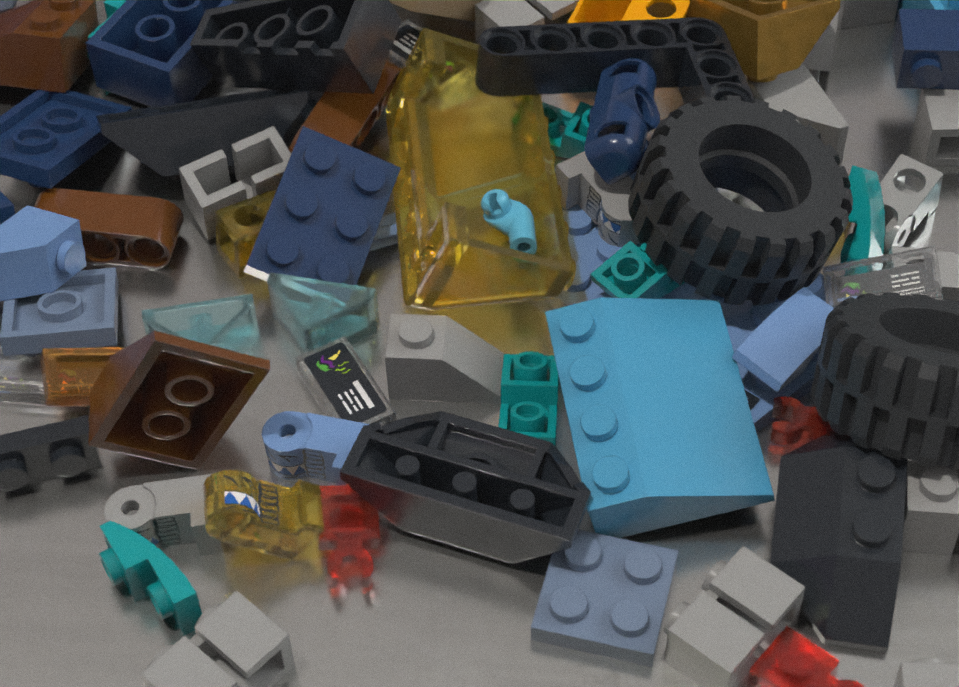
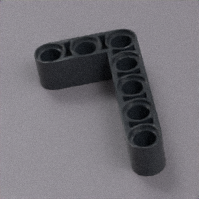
M693 17L502 26L489 28L479 36L475 84L480 91L491 96L510 97L597 92L602 70L621 60L637 58L645 61L653 68L657 78L656 88L678 87L684 104L689 103L691 105L695 100L713 96L715 101H720V98L726 95L740 96L741 101L750 103L754 100L753 93L724 29L715 21L707 18Z

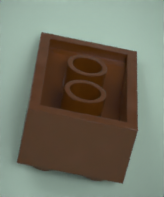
M34 0L1 13L0 85L66 93L91 64L86 42L88 41V36L98 27L96 0Z
M153 331L113 354L90 390L88 446L200 470L270 371V360Z

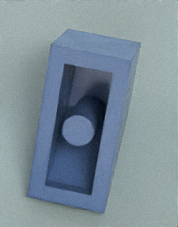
M27 205L0 225V301L54 292L87 266L78 219Z

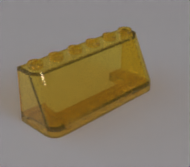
M423 28L392 88L386 110L390 163L401 167L393 187L404 302L409 307L426 311L555 299L562 291L568 290L572 285L576 272V263L571 258L568 242L569 227L568 223L564 221L561 205L562 190L561 186L557 184L554 168L555 153L550 147L547 131L548 118L544 116L542 95L496 97L483 93L475 84L478 44ZM501 189L507 192L510 199L521 202L531 210L534 217L537 251L534 255L510 249L509 237L490 227L484 220L481 199L487 192Z

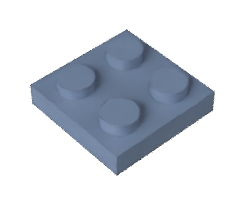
M116 267L81 270L54 292L4 301L0 330L3 356L24 355L33 357L45 354L46 352L76 349L94 351L102 347L117 346L119 284Z
M578 529L571 548L554 552L551 555L531 624V640L653 667L677 566L678 550Z

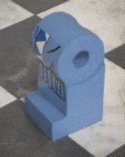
M284 411L277 413L266 421L261 434L270 469L276 476L283 479L296 480L307 476L334 482L339 498L360 502L362 497L340 479V470L362 427L369 424L308 412Z

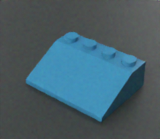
M600 297L545 311L581 482H584L591 491V499L587 510L596 533L622 538L775 501L737 361L732 358L734 351L719 300Z

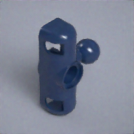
M637 58L621 60L602 70L594 106L589 112L590 123L584 145L585 155L589 163L608 185L629 177L638 170L649 144L647 134L660 123L659 109L654 100V93L657 87L656 74L649 64Z

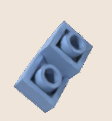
M803 287L771 313L736 349L732 358L745 367L755 380L779 392L801 375L813 356L819 352L826 318L834 308Z

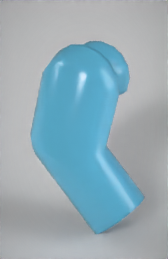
M501 189L487 192L481 199L484 220L490 227L509 237L510 251L513 256L519 259L533 256L537 251L535 222L531 210L521 202L510 199L507 192Z

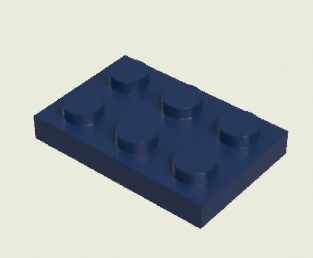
M37 90L0 116V175L25 181L33 187L51 189L111 142L110 139L102 135L97 124L96 115L131 111L132 107L70 90L66 93Z
M303 126L243 272L344 313L353 295L401 167Z

